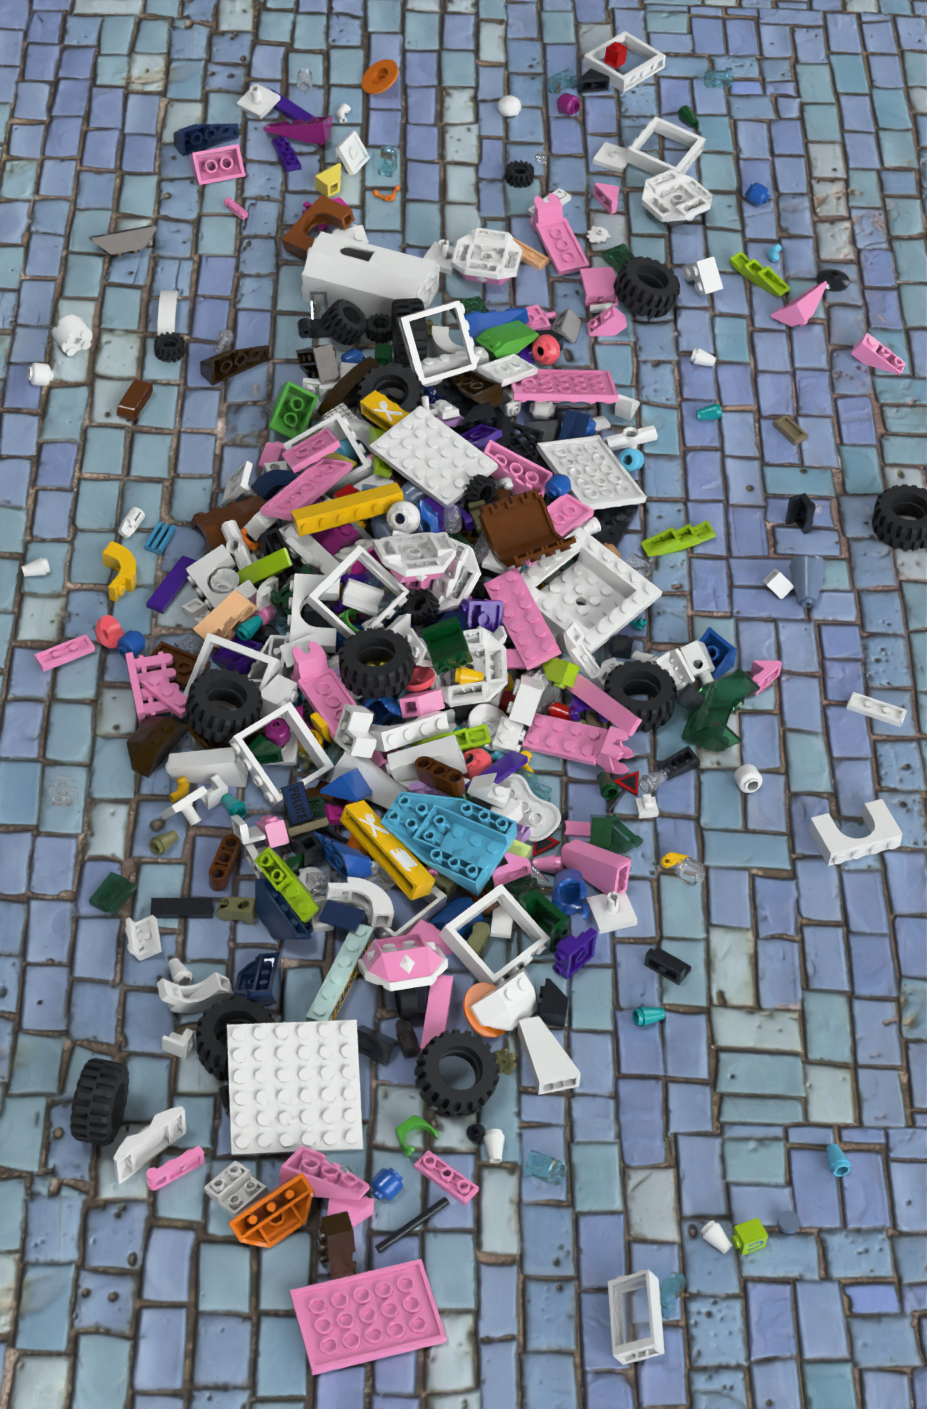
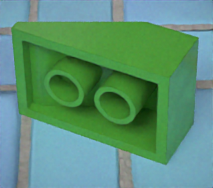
M517 320L489 328L481 333L475 341L478 347H483L486 350L489 359L494 361L511 354H518L534 341L539 334Z
M287 381L279 389L268 428L289 439L305 432L318 396Z

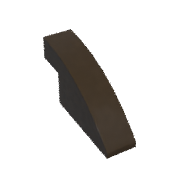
M371 356L358 363L332 388L320 404L317 412L323 416L341 403H344L349 409L357 405L359 382L362 381L364 374H369V370L373 367L374 369L378 368L377 365H380V363Z

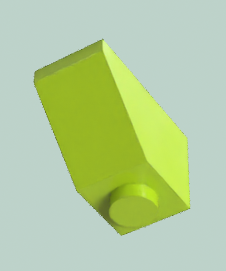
M552 658L542 663L547 680L554 682L553 686L565 689V686L573 688L580 666L557 658Z

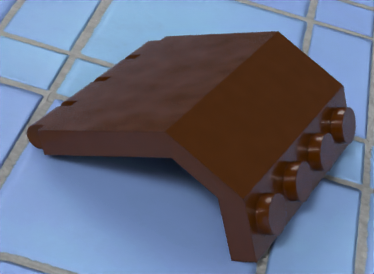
M535 488L523 492V494L520 493L508 497V499L505 498L493 502V504L490 503L479 507L480 515L478 517L491 552L507 568L514 565L515 568L526 565L525 561L528 560L531 563L541 560L540 556L545 555L546 558L556 554V550L560 549L561 552L571 549L570 545L577 543L575 536L564 539L555 531L543 496L538 494Z
M250 495L245 497L243 501H232L225 507L220 508V506H217L207 513L199 512L193 516L190 525L192 529H196L198 526L202 530L210 551H213L222 544L226 548L227 541L221 530L222 524L226 521L235 520L241 531L266 502L259 495L255 497ZM275 522L267 531L278 527L277 522ZM248 533L246 534V537L251 542L258 543Z

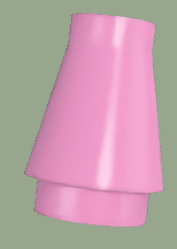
M555 854L533 858V870L553 874L562 871V856Z

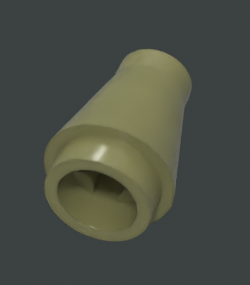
M171 830L152 837L149 842L151 852L155 855H163L179 839L176 831Z

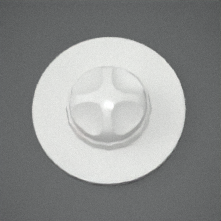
M480 704L471 710L468 717L469 728L486 723L492 743L483 747L493 751L492 744L502 716L508 718V716L496 706Z

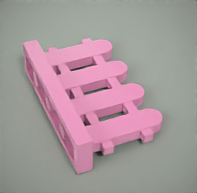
M163 651L158 652V655L149 657L139 655L138 659H134L133 652L125 653L139 725L146 720V716L156 717V714L171 712V715L174 714L160 701L153 702V699L156 698L144 688L140 689L141 682L155 672H147V669L161 667V670H156V672L168 682L176 678V670L173 668L166 669V666L173 663V656L169 653L163 654ZM170 683L180 691L177 683Z

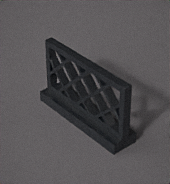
M505 415L501 427L503 436L498 438L497 444L508 448L518 454L517 450L522 449L525 454L520 456L529 458L536 464L539 454L537 443L542 442L544 431L511 422L512 417ZM512 429L519 430L521 433L516 435ZM529 435L539 436V438L533 440ZM525 437L528 442L522 443L520 438ZM515 441L518 445L513 447L509 442ZM532 446L535 450L530 452L526 447Z

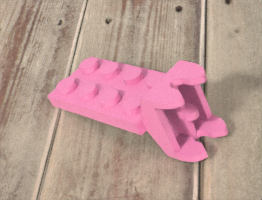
M549 193V202H544L541 197L535 196L534 216L531 218L530 224L533 231L537 232L558 276L589 268L590 264L567 219L563 218L562 204L555 194Z
M309 641L308 650L310 653H304L302 649L296 646L292 650L294 670L291 672V680L298 683L297 688L301 690L313 710L328 724L329 734L334 739L344 705H358L333 668H328L326 653L322 647L316 642Z
M535 713L532 724L529 726L522 743V747L525 750L593 766L597 763L606 772L613 774L627 773L629 771L628 767L618 761L620 758L628 759L634 757L633 751L622 744V741L629 740L628 734L622 729L610 726L607 730Z

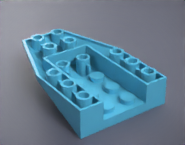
M400 792L381 820V825L423 863L476 896H479L518 835L516 821L465 799L410 792Z

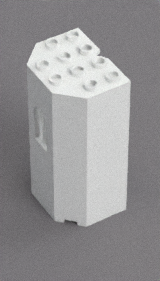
M321 231L319 236L315 237L312 247H309L307 251L306 264L301 274V280L303 281L301 293H303V301L328 308L338 299L348 300L359 307L362 313H364L365 318H370L371 315L375 316V314L380 315V313L391 317L392 302L395 299L419 298L423 301L426 310L439 289L440 264L435 261Z

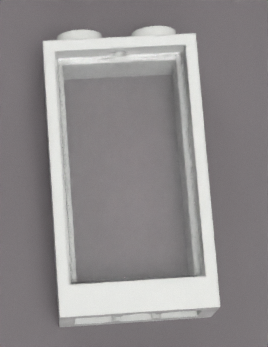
M648 1269L639 1270L635 1274L619 1276L614 1280L608 1281L613 1356L621 1364L625 1365L665 1354L658 1278Z

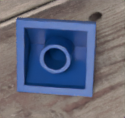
M708 627L699 641L706 645L715 670L710 673L713 679H717L734 667L737 649L712 628Z
M358 768L342 774L320 791L322 794L353 802H359L372 796L373 792Z
M470 897L453 898L429 923L441 931L445 925L471 907L474 902ZM481 913L457 931L464 940L471 936L475 923L485 922Z

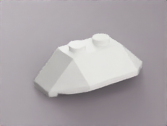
M523 967L469 1008L480 1026L511 1031L518 1026L519 1020H523L537 1011L535 985Z

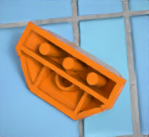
M301 1172L240 1211L228 1222V1225L239 1242L270 1248L306 1223L314 1190Z

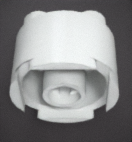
M68 315L58 322L57 328L54 326L52 330L53 338L68 356L74 355L76 351L81 349L86 350L91 346L92 332L80 316Z

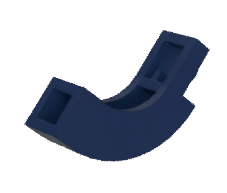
M271 470L261 475L251 488L262 499H272L280 488L289 485L301 473H294L292 470Z

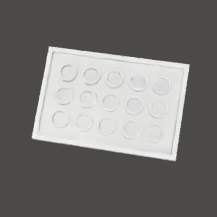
M421 406L417 407L369 445V450L447 510L466 495L464 490H467L466 485L470 484L469 480H473V476L480 474L488 477L498 469V464Z
M600 435L537 443L539 454L553 473L564 474L570 479L571 490L569 494L571 493L572 497L591 509H605L645 503L646 495Z

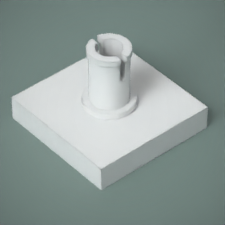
M255 83L236 105L237 108L261 120L279 102L280 95Z
M356 131L350 132L335 148V158L338 162L342 161L350 176L355 175L370 159Z
M444 239L434 242L423 259L440 264V272L452 275L455 271V268L451 267L455 248L449 246L447 240L445 245Z
M246 461L228 478L221 505L227 506L228 503L235 501L241 494L245 496L253 495V497L257 495L251 486L248 485L253 466L252 463Z
M202 786L159 813L160 816L165 820L178 811H182L190 826H193L202 819L192 804L207 793L206 789Z
M610 892L608 895L600 894L586 898V902L589 903V912L599 934L637 926L638 919L626 892L620 895L617 892H612V897Z

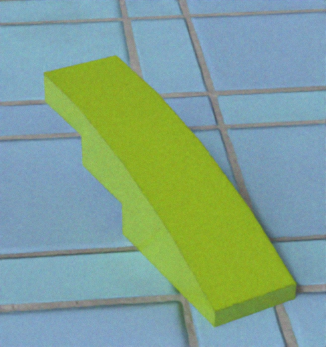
M742 251L731 257L728 261L752 283L779 298L791 289L769 266L764 268L755 258L750 260Z
M706 520L694 527L691 524L677 530L671 527L640 542L647 556L651 557L695 546L716 537V534L709 521Z
M282 548L238 571L239 586L247 580H250L256 586L292 566L287 549Z
M485 723L469 729L463 728L450 733H441L411 743L410 745L414 747L455 734L463 752L491 744L492 741Z

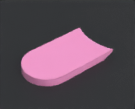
M565 821L566 831L564 835L570 837H590L589 822Z

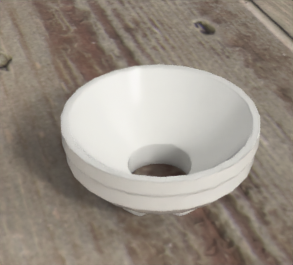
M408 501L395 503L387 513L388 526L392 531L413 533L420 524L419 510ZM398 513L403 514L405 517L403 524L396 522V515Z

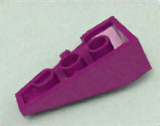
M312 117L311 120L305 122L303 119H297L289 124V121L270 123L263 129L266 132L307 143L324 145L331 138L333 117Z
M318 498V499H317L315 502H313L311 505L317 504V503H321V502H323V501H321V500ZM351 523L311 533L312 537L333 557L341 549L350 547L359 540V532Z

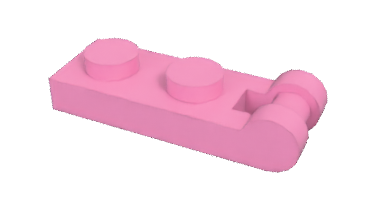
M197 1146L193 1149H188L183 1155L168 1160L158 1169H148L146 1172L148 1189L152 1191L158 1190L204 1164V1151L202 1148Z

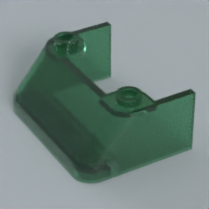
M740 668L704 685L699 690V693L704 697L705 701L694 714L690 712L681 738L687 744L715 752H723L727 748L740 743L742 739L727 726L731 712L740 710L744 705L745 697L759 691L760 687Z

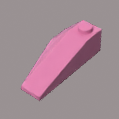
M825 281L811 287L800 294L799 297L789 301L785 308L784 306L778 308L771 314V317L791 327L796 325L801 327L807 324L808 319L813 316L827 282Z
M301 1146L280 1169L279 1185L302 1172L314 1190L313 1197L360 1200L370 1188L369 1184L354 1174L345 1173L340 1170L341 1166L336 1162L333 1164L328 1162L326 1156L321 1152Z

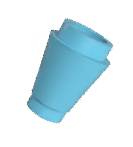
M830 1144L826 1148L830 1172L837 1177L847 1175L850 1171V1161L838 1144Z

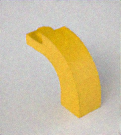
M111 541L102 552L103 566L119 573L108 586L109 599L116 602L120 596L124 595L126 590L133 592L137 583L136 561L132 553L126 547Z

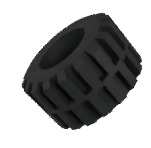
M338 299L322 315V323L327 333L343 345L350 346L354 344L368 328V321L364 313H362L359 307L348 300Z

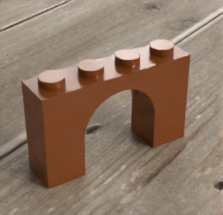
M321 195L281 238L284 249L307 260V251L314 242V238L307 235L308 232L320 224H331L346 230L355 220L352 209Z

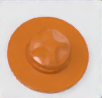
M390 59L374 63L368 68L362 78L363 90L368 94H379L387 90L398 76V65Z
M481 982L467 990L463 999V1011L468 1024L475 1032L484 1037L495 1038L506 1031L489 1026H480L469 1008L496 988L493 984Z

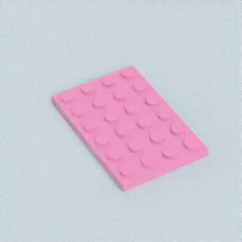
M538 369L536 375L510 384L513 399L518 402H526L527 400H534L538 403L544 401L560 403L561 401H568L570 403L586 401V403L590 404L596 402H603L605 404L618 402V393L609 370Z
M422 1259L290 1290V1298L312 1375L446 1342V1335Z

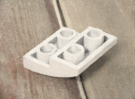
M236 1160L203 1187L210 1198L233 1218L240 1211L268 1193L267 1186L252 1177L250 1170Z

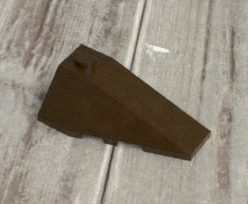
M264 345L224 351L200 361L201 375L212 386L268 361L269 346Z
M471 370L449 377L465 397L479 404L491 402L493 408H496L504 403L501 383Z

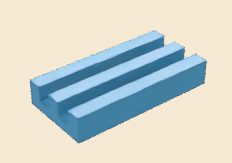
M159 521L144 544V550L162 554L175 533L176 526L172 525L169 527L167 523L162 525V522ZM166 531H168V533L166 534L165 538H164L163 541L161 542L163 535L165 534Z

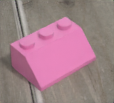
M239 144L195 152L189 155L192 172L198 185L246 176Z

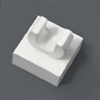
M644 794L642 798L635 799L639 819L658 817L659 811L655 797H651V794Z

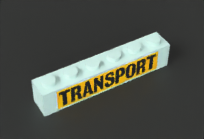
M360 923L356 932L349 931L306 1016V1022L335 1020L360 970L357 959H362L374 940L373 927Z

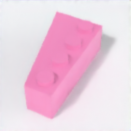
M489 440L482 452L498 464V469L490 475L496 480L510 478L513 483V488L510 491L515 495L535 488L538 494H542L544 497L546 492L545 483L552 477L553 473Z

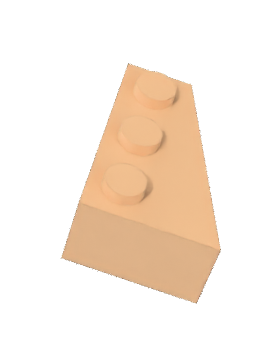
M234 590L198 623L193 630L204 639L208 633L230 641L236 635L237 626L248 620L258 607L243 594ZM214 644V646H215L216 648H218V649L222 648V647L217 646V645Z

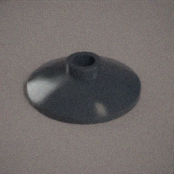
M825 269L817 275L818 284L827 282L825 288L827 291L839 292L849 286V277L840 270Z

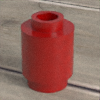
M558 702L549 705L547 715L572 721L569 706Z

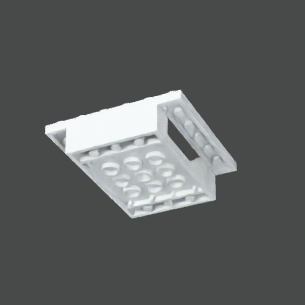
M578 527L564 538L567 539L575 536L577 543L570 545L571 549L561 552L560 549L556 550L555 555L547 558L543 555L541 560L534 562L520 573L551 633L557 635L556 643L558 647L567 655L569 653L565 645L563 633L572 622H575L585 637L582 643L589 653L592 654L660 598L663 592L581 527ZM579 553L578 561L542 590L536 588L537 585ZM576 602H583L585 605H578Z

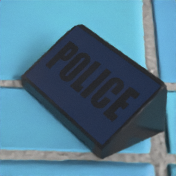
M303 781L280 788L291 826L314 819Z

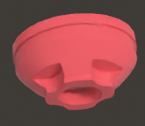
M547 334L540 335L532 342V357L538 364L548 366L558 360L560 347L553 336ZM539 346L544 350L543 356H540L537 352Z
M105 615L97 620L94 631L96 640L107 648H117L118 639L124 635L119 622L110 615Z
M429 667L413 668L412 679L404 689L412 693L428 691L435 681L433 669Z
M481 748L466 751L463 755L465 763L470 756L474 757L469 764H466L468 773L463 774V777L472 780L474 776L479 775L492 764L490 754Z

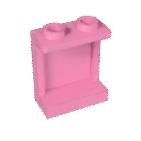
M613 267L580 269L579 282L583 285L585 308H589L590 305L609 302L613 303L614 306H618L619 300L615 295L613 287L616 279Z

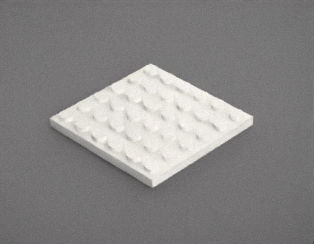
M357 1020L227 1025L231 1156L295 1153L301 1146L318 1152L363 1150Z

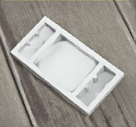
M182 1106L156 1114L150 1125L141 1129L137 1134L125 1138L113 1158L115 1180L119 1185L186 1134L185 1109Z

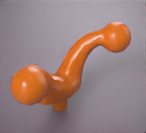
M395 185L392 194L387 196L379 194L377 190H373L372 194L385 201H393L396 192L400 190V186Z
M242 528L240 532L245 544L252 551H257L258 543L251 542L246 537L247 529Z

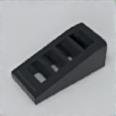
M688 745L657 764L656 767L666 780H670L700 766V761ZM667 766L671 770L669 773L665 770Z

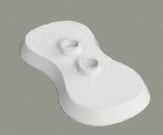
M513 773L498 784L511 790L509 798L521 803L523 818L518 824L530 827L531 835L527 840H543L557 829L561 822L560 811L554 804L535 796L530 790L527 781L521 775Z

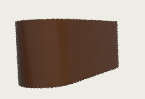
M135 379L118 405L117 416L135 421L152 394L153 384Z
M421 756L415 760L416 774L420 782L453 797H459L466 792L464 777L461 771L428 756Z
M228 834L223 837L210 866L209 886L214 891H223L227 887L239 859L240 839L234 834Z

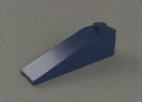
M237 123L194 124L181 128L173 133L174 147L182 156H186L239 138V125Z

